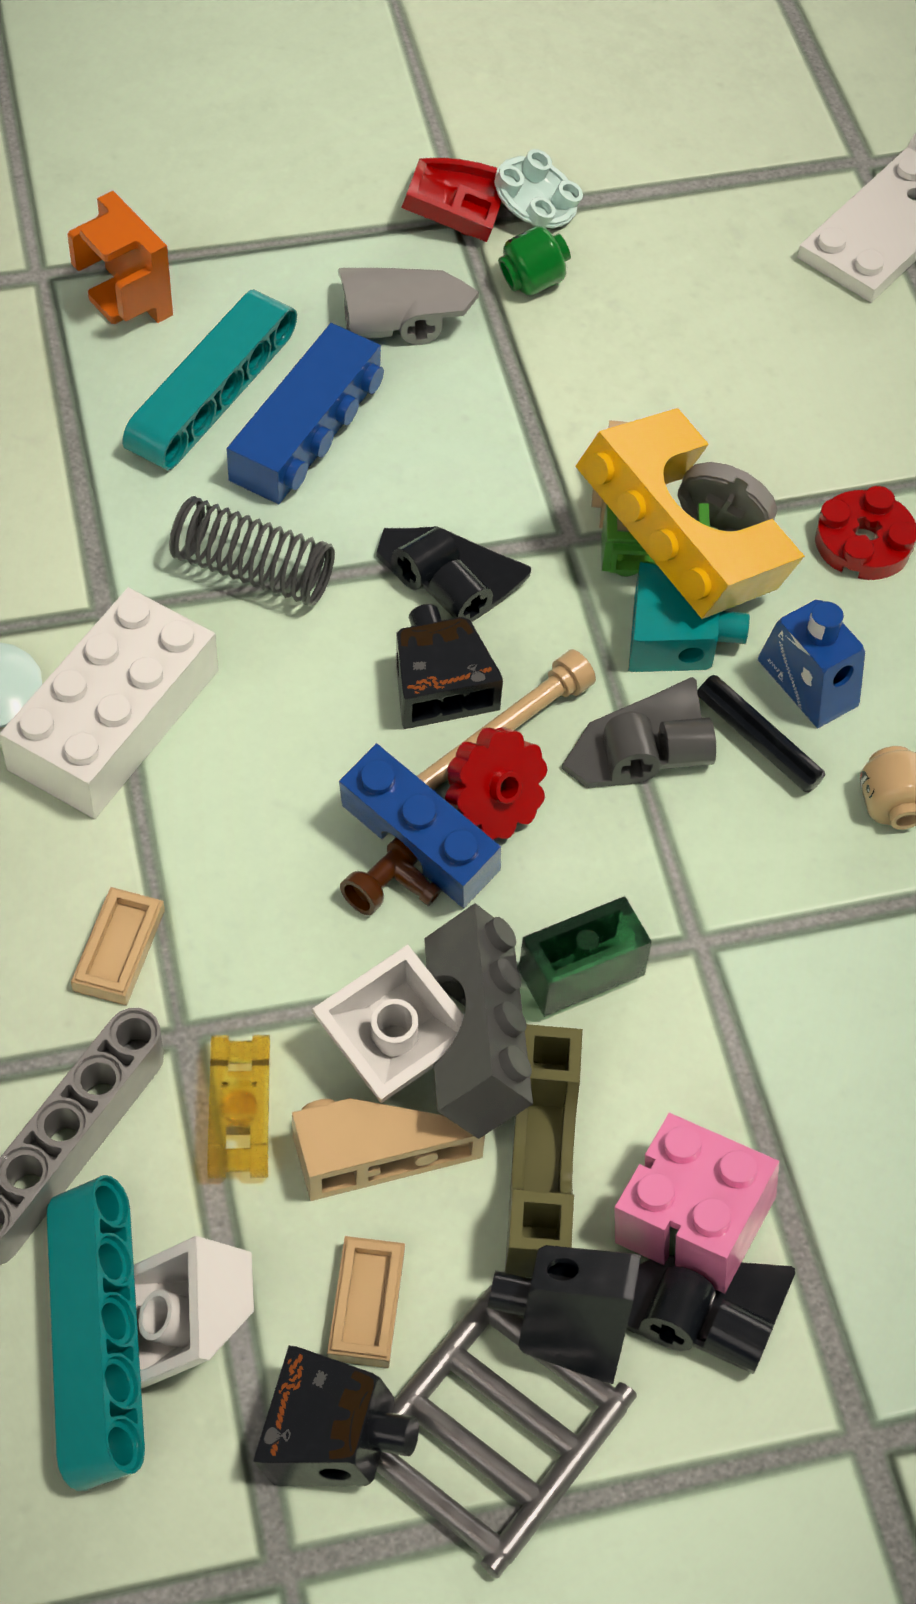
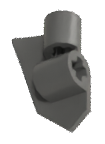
M690 677L654 695L589 722L578 742L564 761L562 769L585 787L593 788L645 782L653 778L660 769L713 765L716 760L715 730L710 717L702 718L697 680L694 677Z

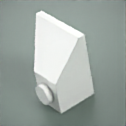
M406 945L312 1008L314 1016L380 1103H383L434 1067L453 1043L464 1018L462 1012L409 945Z
M194 1236L134 1264L141 1389L209 1361L254 1312L252 1252Z

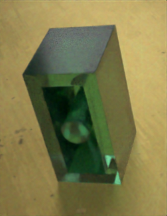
M623 896L524 936L522 938L518 970L545 1017L644 976L652 941L627 898Z

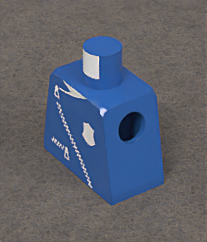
M816 599L777 621L759 654L758 661L818 729L859 706L865 649L863 644L842 622L844 617L842 609L835 603Z

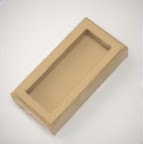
M110 887L71 980L72 990L127 1006L165 912L164 901Z
M350 1236L344 1237L327 1357L343 1363L389 1368L405 1243Z

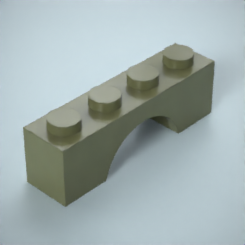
M526 1024L525 1038L528 1060L532 1068L530 1081L533 1105L515 1115L505 1273L532 1277L539 1248L545 1245L572 1248L574 1194L572 1189L573 1151L580 1086L583 1029Z

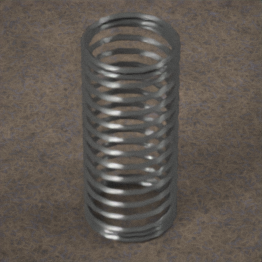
M191 496L182 504L173 522L169 540L170 554L174 559L177 558L180 561L187 560L191 565L198 564L200 568L208 567L211 572L219 571L222 576L229 574L232 579L239 578L242 583L250 582L253 587L261 586L264 591L271 589L274 594L282 593L285 598L292 596L295 602L302 600L303 604H308V606L315 605L322 597L330 580L335 560V550L332 544L324 541L316 544L313 537L305 541L302 533L294 537L292 529L284 533L281 526L273 530L271 522L263 525L260 519L252 521L250 515L242 518L239 511L231 514L229 507L221 510L218 504L210 506L208 500L202 501L201 498ZM196 504V510L188 526L185 545L179 551V539L183 524L189 511ZM217 509V517L212 525L207 546L200 555L201 543L209 526L211 513ZM227 512V522L220 536L218 548L211 558V547L216 539L221 518ZM238 516L237 527L233 533L228 553L221 562L222 549L230 532L231 523ZM248 520L247 532L241 544L239 555L232 565V555L237 545L241 528L245 521ZM258 523L257 537L254 541L250 557L242 569L243 557L249 544L251 533ZM269 527V535L262 557L253 572L254 559L261 543V538ZM279 531L278 545L272 562L264 574L266 558L272 541ZM290 534L287 553L274 579L275 568L282 546ZM300 539V547L294 567L285 582L286 570L292 551ZM311 542L308 561L300 580L296 584L302 556ZM195 554L196 560H192L191 556ZM206 556L207 563H202L201 560ZM215 560L217 563V567H213L211 565L213 562H215ZM227 563L228 570L223 571L222 567ZM237 567L238 574L234 575L232 571ZM248 570V576H249V577H248V578H244V577H243V574H245L246 571ZM320 572H321V575H320V578H319V580H318V583H317V585H316V587H315V589H314L312 595L310 596V591H311L312 588L314 587V585H315V583H316V581H317V579H318V577H319V574H320ZM259 573V581L255 582L253 578ZM269 577L270 584L265 586L264 582ZM280 580V589L276 590L275 585ZM291 583V592L286 593L285 589ZM300 587H301V590H300L301 596H300V597H297V596H296V592H297V591L300 589Z

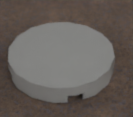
M705 462L695 464L686 471L677 494L683 510L695 520H697L698 504L709 503L710 525L721 531H738L772 518L775 520L778 510L773 495L763 483L743 470L722 463Z

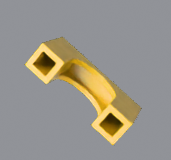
M678 408L599 431L575 467L701 619L779 589L805 557L773 518L742 530L721 531L695 520L675 502L666 484L683 479L686 471L694 466L709 445Z

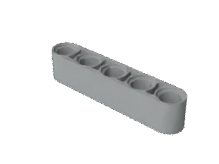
M128 1008L118 1012L0 1157V1223L4 1224L0 1230V1265L7 1263L16 1255L47 1215V1207L51 1198L66 1191L160 1070L164 1060L161 1030L157 1018L151 1012L142 1008ZM132 1040L148 1042L139 1049L130 1050L123 1047ZM98 1084L113 1086L111 1090L101 1095L88 1093L89 1089ZM62 1129L78 1131L76 1135L66 1141L51 1139L57 1131ZM37 1175L41 1177L39 1182L30 1188L19 1189L14 1187L15 1182L23 1176Z

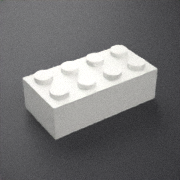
M128 587L0 732V742L7 771L89 817L96 819L218 672L216 634Z

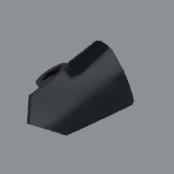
M438 526L384 528L376 554L407 587L412 590L423 587L454 618L465 617L470 619L471 622L505 600L531 574L530 566L496 553Z
M669 1255L665 1265L649 1259L639 1265L627 1330L673 1350L685 1351L690 1350L694 1346L754 1374L795 1276V1268L792 1266L741 1262L724 1294L716 1290L711 1282L697 1272L684 1267H676L675 1256Z

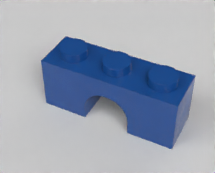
M376 743L339 780L342 806L382 840L390 833L403 842L421 863L423 875L438 885L445 894L463 909L500 871L501 846L379 744Z

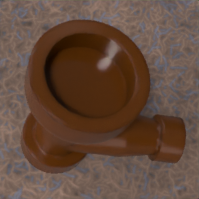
M396 837L387 845L388 853L367 873L363 871L352 872L340 883V890L345 900L355 910L364 915H372L382 905L384 901L383 888L393 878L406 889L420 896L419 899L427 906H430L442 891L434 882L430 883L414 867L419 860Z

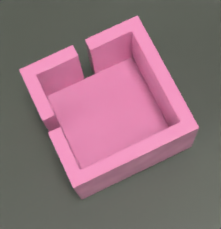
M669 1113L645 1153V1166L638 1165L614 1207L615 1243L659 1264L665 1265L669 1257L670 1227L678 1230L676 1234L675 1266L697 1272L711 1282L716 1290L725 1294L776 1199L779 1160Z

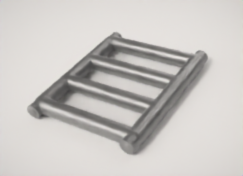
M490 1285L395 1398L393 1413L415 1416L420 1426L514 1498L522 1507L503 1532L498 1535L399 1455L382 1452L376 1472L484 1557L481 1561L482 1567L490 1576L498 1579L508 1565L515 1560L624 1417L627 1409L636 1399L637 1394L631 1387L622 1382H619L614 1387L610 1383L602 1382L533 1357L598 1406L577 1435L467 1351L489 1324L516 1345L519 1343L523 1318L516 1314L487 1308L492 1286ZM450 1371L561 1455L539 1485L428 1399Z

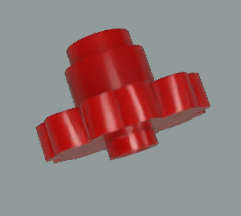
M506 727L497 729L484 728L479 733L476 743L463 742L457 749L456 757L448 765L447 771L450 787L446 791L445 800L491 839L498 837L502 839L510 838L515 832L517 822L521 824L531 823L536 816L537 809L544 802L545 793L539 783L545 778L548 769L546 762L542 759L541 749L536 744L524 741L521 732Z

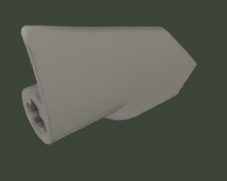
M400 268L338 269L344 291L346 329L367 339L392 337L393 331L400 330L401 337L410 344L422 345L430 343L441 334L443 318L464 316L479 297V291L443 270Z

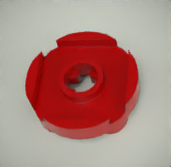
M872 486L868 490L844 492L826 501L821 508L815 543L822 558L832 568L840 572L843 571L844 567L859 572L858 578L884 579L897 574L907 564L909 556L914 551L916 545V523L908 509L895 500V496L890 489L883 486ZM859 529L869 530L875 534V539L870 540L868 536L857 535L856 533Z

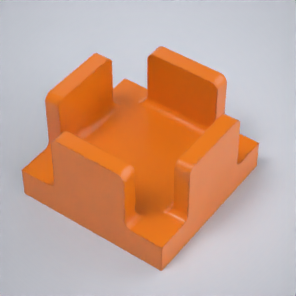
M114 191L98 197V216L70 230L67 234L71 264L77 271H81L103 260L105 268L113 276V278L88 290L89 301L111 324H117L123 320L129 321L144 312H147L157 323L173 316L167 245Z

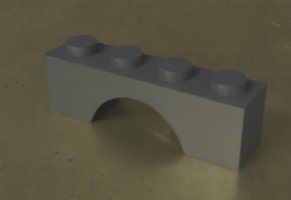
M474 903L425 937L424 941L427 969L447 994L465 1006L464 1018L456 1038L445 1054L434 1065L437 1110L449 1120L480 1139L533 1105L530 1081L532 1068L528 1060L525 1038L527 1026L522 1013L520 996L521 978L517 970L515 953L516 936L504 919L500 917L494 918Z

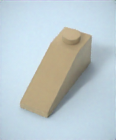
M352 1098L336 1102L332 1099H319L308 1103L302 1110L292 1112L293 1139L310 1201L483 1157L485 1135L478 1139L444 1115Z

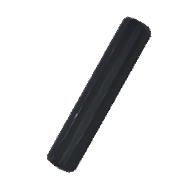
M711 675L699 687V698L804 792L809 793L821 783L825 777L824 770L717 675Z

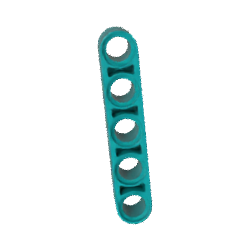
M255 289L249 290L133 414L123 433V447L166 470L173 469L288 342L297 323V311Z
M102 1175L54 1196L47 1207L56 1456L58 1469L63 1480L70 1488L76 1491H87L136 1473L141 1469L145 1456L130 1205L122 1185L118 1180L108 1175Z

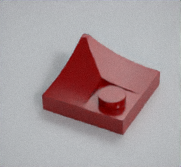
M420 158L401 208L448 226L464 235L487 242L501 204V199L497 194L494 183L497 167L463 159Z

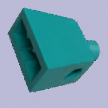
M640 562L634 595L628 671L707 670L712 667L718 641L746 644L750 615L749 613L722 611L701 619L657 565Z

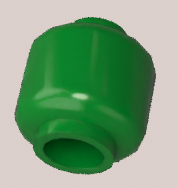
M535 226L509 239L504 244L503 256L499 257L498 262L501 272L512 291L520 290L527 296H534L564 280L566 276L565 262L571 259V254L561 234L558 233L553 236L546 228Z

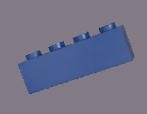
M330 323L226 448L229 481L278 505L291 489L297 490L302 485L308 468L315 459L325 456L328 452L333 437L339 429L353 421L359 404L367 394H374L379 388L384 375V369L380 367L381 345Z

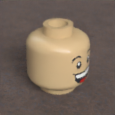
M891 746L878 750L871 755L869 762L866 763L860 772V786L868 814L874 821L880 824L891 825L895 829L912 828L916 826V752L902 746Z

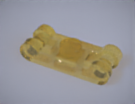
M270 1034L252 1035V1040L230 1041V1035L211 1036L207 1153L208 1179L227 1178V1172H250V1178L269 1177ZM230 1064H252V1071H229ZM227 1135H250V1148H227Z

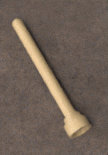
M570 649L552 663V670L548 672V679L463 742L476 743L479 733L484 728L497 729L506 727L515 730L559 696L580 695L596 682L595 672L591 664L580 652ZM461 744L421 772L417 777L431 789L435 790L448 780V765L456 757L457 749Z

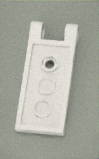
M916 133L904 151L799 246L798 259L870 303L916 261V200L910 199L916 198Z

